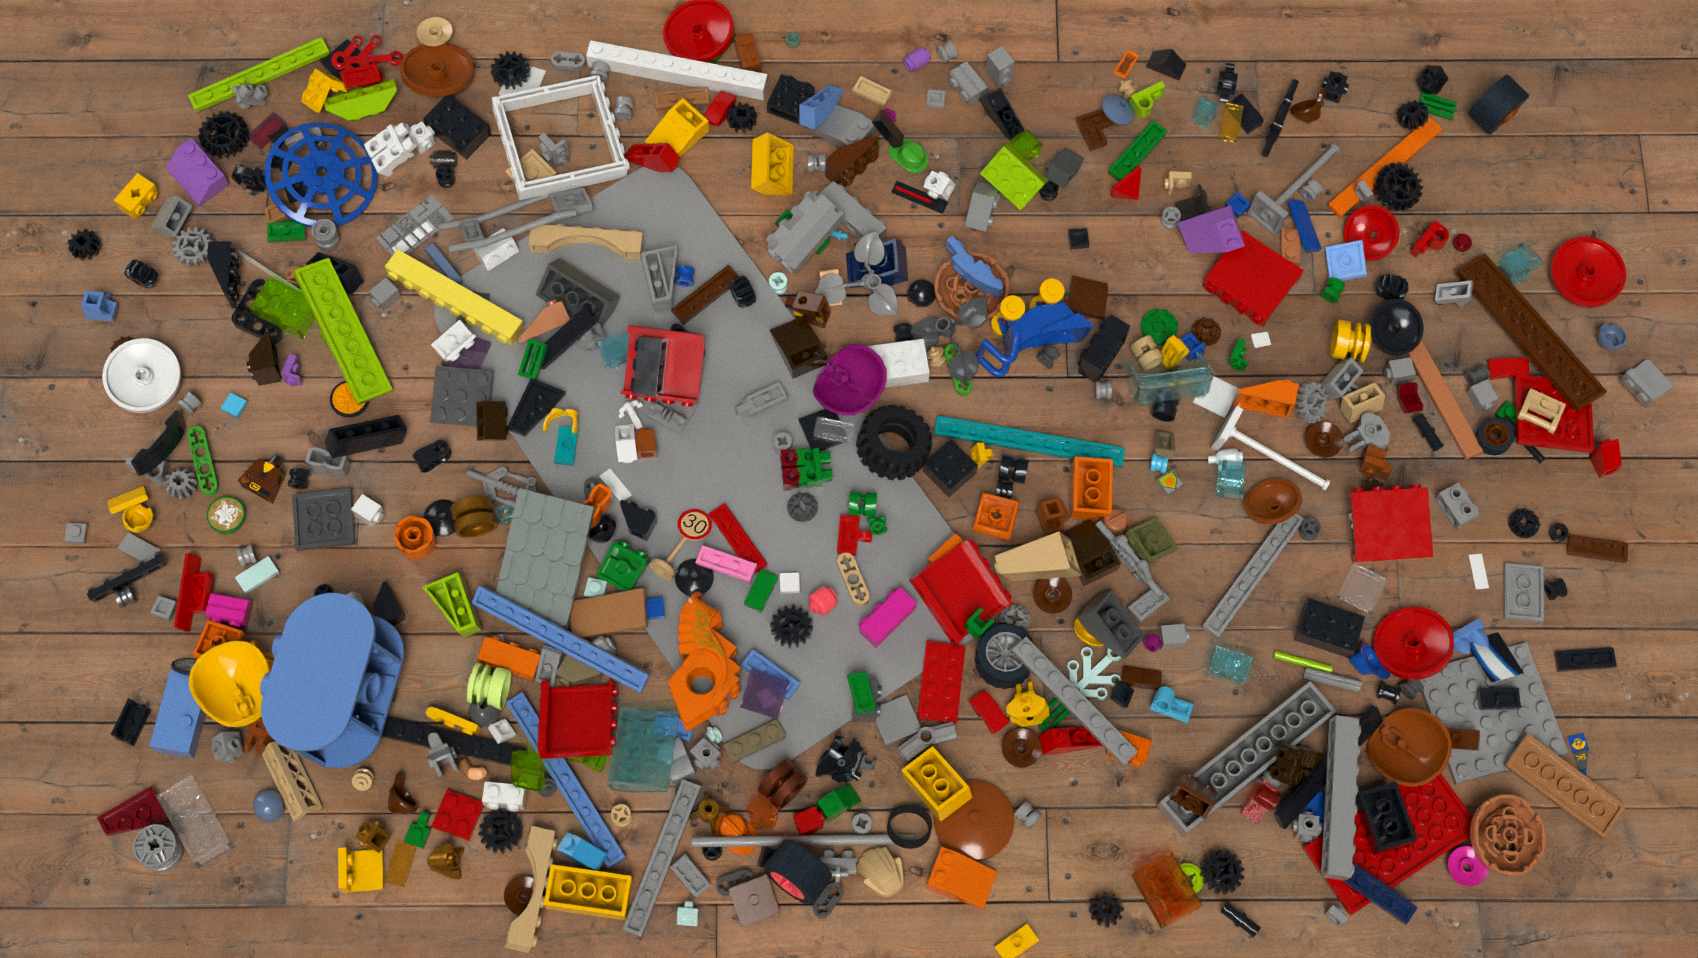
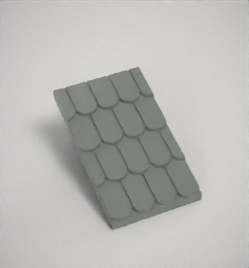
M519 488L496 593L568 630L595 508Z

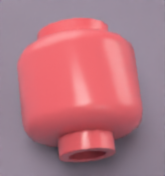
M822 586L809 595L810 604H808V607L814 614L817 613L823 616L837 606L838 597L832 588Z

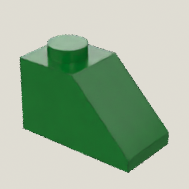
M848 785L834 790L818 800L817 808L819 811L821 810L825 820L829 823L859 804L861 800L853 787Z

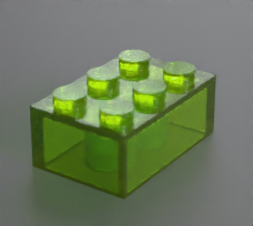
M269 277L250 306L253 315L277 325L281 330L302 340L315 321V317L302 292Z

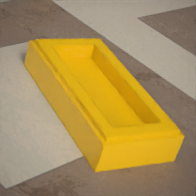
M145 486L107 500L111 514L147 501V490Z

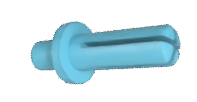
M841 229L840 231L834 230L830 235L837 237L839 241L842 238L847 240L849 238V234L843 233Z

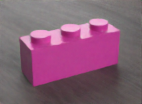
M901 587L897 591L895 589L892 590L886 597L887 600L883 604L879 603L873 609L874 613L870 617L866 616L859 623V633L875 648L917 609V602Z

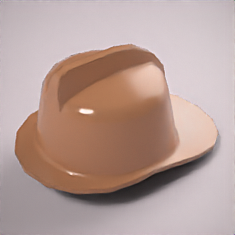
M1112 508V515L1092 519L1095 525L1102 520L1115 536L1124 535L1131 528L1130 516L1119 508Z

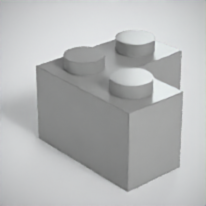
M978 181L972 194L965 222L966 227L984 232L987 231L988 226L992 227L994 221L992 211L993 209L996 210L1001 197V193H998L999 190L993 185Z

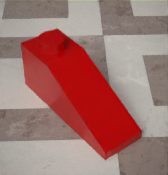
M669 143L632 145L624 156L625 159H628V162L658 172H672L681 159Z

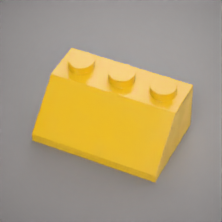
M768 132L752 140L751 189L764 195L793 194V144Z

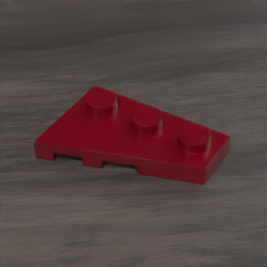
M152 787L147 788L97 817L107 836L142 829L153 824L160 825L171 822Z

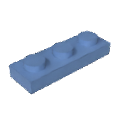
M754 649L741 663V667L788 701L800 686L797 680Z

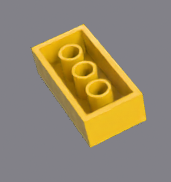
M551 864L544 906L548 910L626 921L633 878L629 875Z

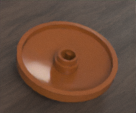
M444 43L439 46H427L422 44L404 55L400 63V73L402 81L412 91L426 96L439 97L451 95L464 89L473 78L474 67L471 56L464 49L456 45Z
M965 781L970 787L972 798L943 821H940L934 815L935 832L944 848L958 852L975 861L987 860L1000 853L1008 844L1014 829V812L1007 797L995 786L982 781Z

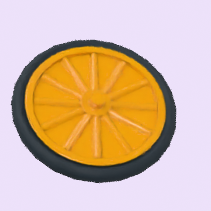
M346 381L337 384L330 394V405L333 411L343 417L360 415L366 410L370 402L357 405Z

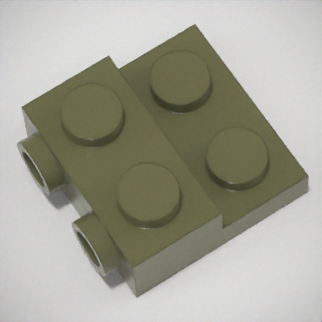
M1158 517L1135 526L1124 534L1128 540L1127 543L1135 551L1136 556L1140 560H1145L1148 566L1174 553L1178 549Z

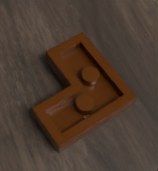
M1103 109L1076 117V123L1090 151L1107 146V140L1102 129L1116 124L1107 118Z

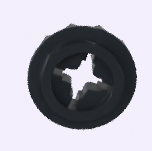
M1518 508L1509 517L1511 531L1521 538L1534 536L1541 525L1539 524V517L1534 514V511L1527 510V508ZM1524 517L1526 519V522L1530 523L1526 526L1525 529L1523 523L1520 522L1524 519Z

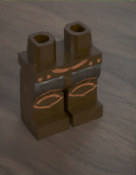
M1282 744L1281 748H1277L1275 754L1277 761L1275 766L1271 768L1269 775L1272 776V779L1286 785L1299 786L1312 772V770L1305 767L1314 770L1319 764L1322 753L1307 746Z

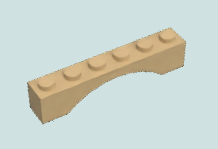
M545 224L530 230L529 248L530 252L550 253L557 248L569 244L591 243L610 249L622 259L641 261L644 239L643 232L637 230L621 231L615 228L605 230L599 227L584 228L582 226L567 227L562 224Z
M531 826L528 832L525 853L533 871V892L527 908L518 918L511 922L504 948L529 953L531 947L536 945L538 935L534 933L535 928H539L541 922V915H538L539 908L544 906L545 896L542 894L543 889H547L549 879L546 876L547 869H550L553 863V857H550L551 850H555L557 838H554L555 831Z

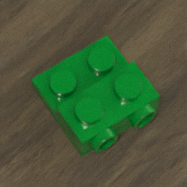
M620 540V542L613 541L596 576L622 591H629L634 589L651 559L647 558L648 554L640 549H637V551L631 549V544L624 540Z

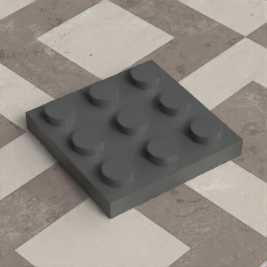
M436 365L430 422L477 427L476 403L491 401L494 371Z
M351 488L292 494L296 551L355 545L354 521L351 511L353 507Z

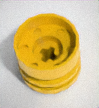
M1337 319L1331 341V358L1344 360L1347 352H1350V358L1355 361L1357 357L1358 362L1364 363L1371 345L1370 324L1365 323L1361 330V323L1357 322L1354 330H1351L1350 321Z

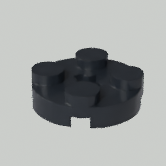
M236 164L231 178L240 185L242 182L247 185L246 189L255 192H264L267 189L265 176L262 175L263 171L256 167L250 169Z

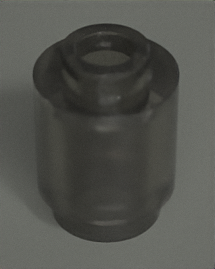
M434 150L433 154H430V165H433L434 169H438L443 165L450 166L451 168L457 167V153L451 150Z

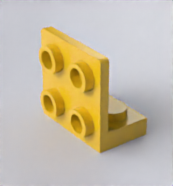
M315 69L310 75L309 84L302 94L301 102L313 111L320 113L329 90L337 93L339 90L347 92V90H345L343 82L335 76Z
M347 847L338 848V888L341 892L383 890V851L381 850L378 853L374 850L349 851Z

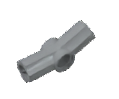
M949 722L930 728L923 727L916 735L898 747L897 751L908 763L933 745L956 740L957 735L954 724ZM927 734L931 737V740L925 742L920 737Z

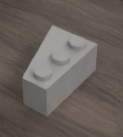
M678 245L641 252L654 312L673 307L679 255Z

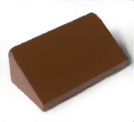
M1123 666L1121 681L1130 687L1158 691L1161 687L1162 671Z

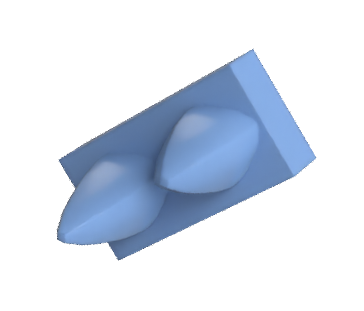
M1479 618L1453 632V652L1458 651L1469 654L1471 642L1488 647V637L1484 632L1483 622Z

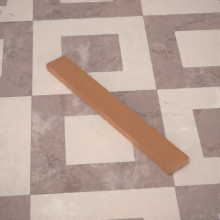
M1421 340L1419 345L1406 355L1408 358L1411 357L1416 373L1464 459L1467 460L1482 454L1483 449L1479 446L1472 429Z

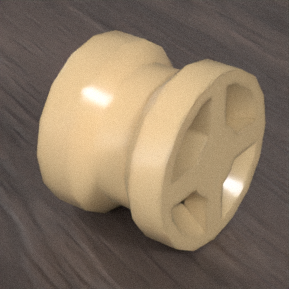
M618 804L613 807L611 818L616 826L625 827L631 822L632 814L628 806Z

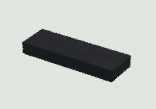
M1614 647L1554 652L1557 672L1617 667Z

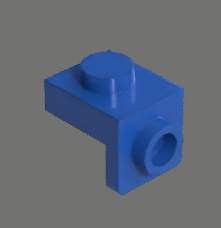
M1192 332L1180 339L1190 350L1186 356L1189 362L1194 358L1197 360L1204 355L1206 344L1204 342L1200 343Z

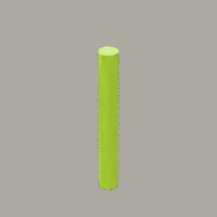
M1279 651L1274 653L1273 658L1327 673H1332L1333 670L1331 665Z

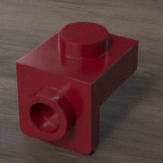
M1417 382L1398 386L1397 400L1404 414L1423 411V403L1417 393Z

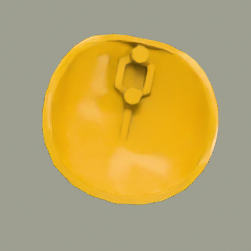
M231 641L213 647L197 659L189 675V688L198 706L213 720L228 727H241L253 723L262 716L261 701L263 696L260 693V684L263 676L270 672L263 654L256 646L244 641Z

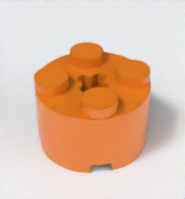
M408 516L397 524L394 541L400 553L409 560L423 559L435 549L436 536L426 519Z

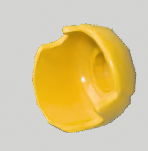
M138 504L124 511L122 521L127 530L133 533H142L150 528L154 515L150 507L145 508Z

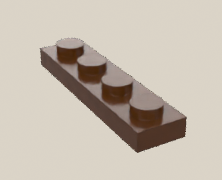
M727 265L673 307L671 313L685 325L729 290V281L737 276L739 277V275Z

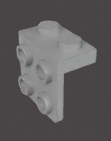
M1650 360L1643 361L1634 369L1631 368L1620 380L1645 408L1672 387V383Z

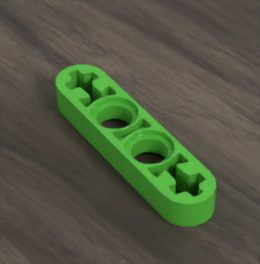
M193 426L188 430L187 437L199 486L203 494L214 496L219 491V484L207 435L202 427ZM196 432L200 434L198 437L201 443H197L194 437ZM200 448L206 449V453L202 457L196 456V452ZM204 465L210 466V471L206 474L200 473V469ZM205 479H209L212 484L211 490L207 489L208 484Z

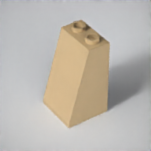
M1061 532L1053 533L995 556L996 562L994 565L997 573L1011 581L1077 577L1082 575L1071 539Z

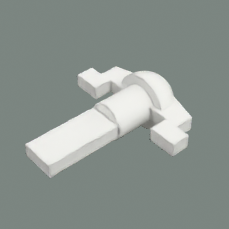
M638 400L628 401L619 410L621 414L618 416L620 419L625 416L624 412L627 411L636 429L639 430L643 428V425L634 407L637 405L640 408L643 404L642 402L639 403Z

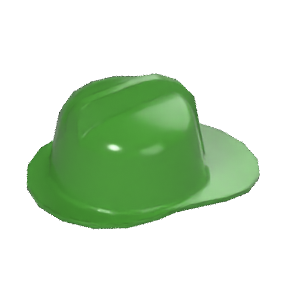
M904 138L901 147L893 148L891 145L889 146L890 157L906 171L920 173L928 166V155L920 144Z

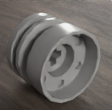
M153 824L143 828L138 832L133 843V851L137 860L155 873L172 871L180 864L183 858L184 847L182 841L175 833L163 825ZM159 844V848L153 849V846H157Z

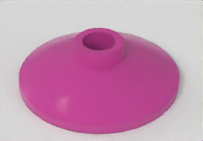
M1471 846L1459 847L1449 856L1448 871L1453 880L1458 884L1467 887L1476 886L1486 878L1488 868L1479 861ZM1463 865H1468L1469 871H1465Z

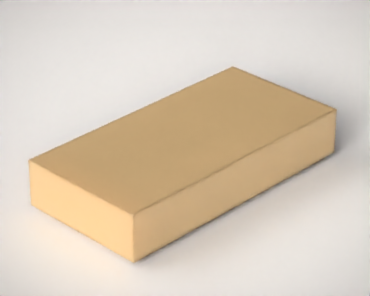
M860 76L852 89V93L884 108L892 95V90Z

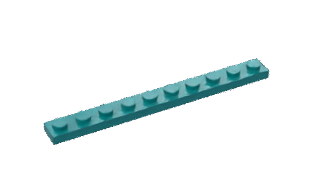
M938 415L934 430V436L984 443L985 445L1074 460L1075 456L1113 459V467L1122 468L1124 447Z

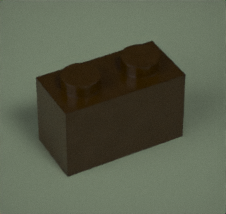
M482 401L476 403L477 441L506 440L508 434L506 402Z

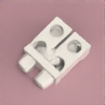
M404 122L397 126L390 124L387 129L364 144L379 174L389 177L394 173V168L404 163L408 157L414 156L412 150L418 146V143L414 137H405L411 130L408 124Z

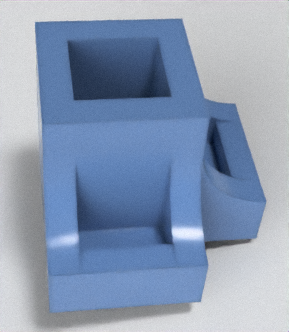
M85 291L81 304L85 318L114 322L118 304L111 301V295L104 292Z

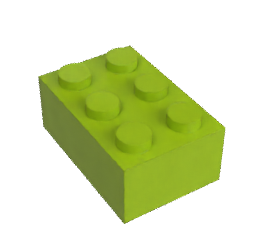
M1009 143L1001 148L980 173L1020 211L1031 202L1049 181Z

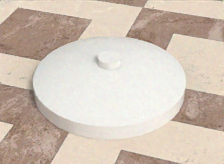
M146 338L134 339L121 344L109 355L103 368V385L111 400L122 409L134 413L152 412L169 403L177 393L181 383V367L174 353L163 343Z

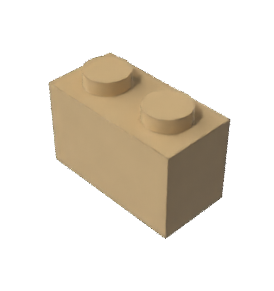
M1374 382L1342 396L1340 411L1349 423L1360 420L1361 416L1367 412L1376 413L1382 410L1385 394Z

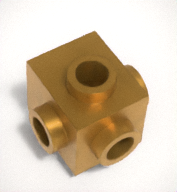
M368 820L359 827L357 834L354 836L360 840L359 845L367 851L372 849L380 853L391 838L384 831L385 827L377 821L372 823Z

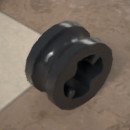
M1561 523L1555 524L1549 531L1551 540L1557 543L1564 541L1569 533L1567 526ZM1558 529L1561 530L1560 536L1556 535Z

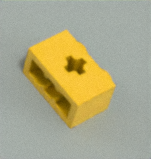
M137 173L114 199V202L118 209L136 220L138 216L144 213L146 207L157 198L159 191L155 184Z

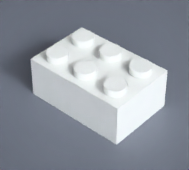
M924 339L868 346L882 358L887 369L885 388L929 382L930 372Z

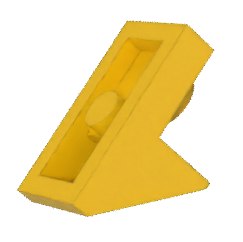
M1174 335L1168 338L1161 350L1164 356L1162 364L1167 370L1170 367L1174 368L1190 352L1186 345Z

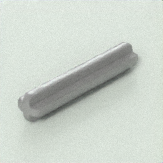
M1306 668L1303 677L1307 680L1357 692L1362 688V681L1311 668Z

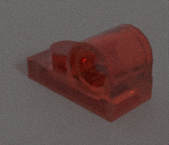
M1263 780L1240 813L1258 825L1267 811H1272L1281 799V792Z

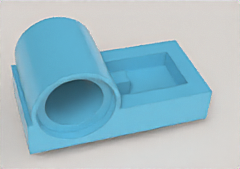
M1163 686L1156 691L1150 710L1188 723L1194 704L1175 698V692L1171 688Z

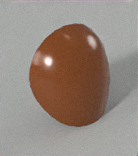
M1404 708L1393 712L1378 726L1367 744L1368 757L1383 776L1393 782H1397V784L1411 787L1424 785L1434 780L1444 770L1452 752L1451 737L1445 725L1433 714L1416 708Z

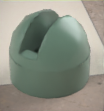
M790 32L786 35V44L790 48H796L800 43V35Z

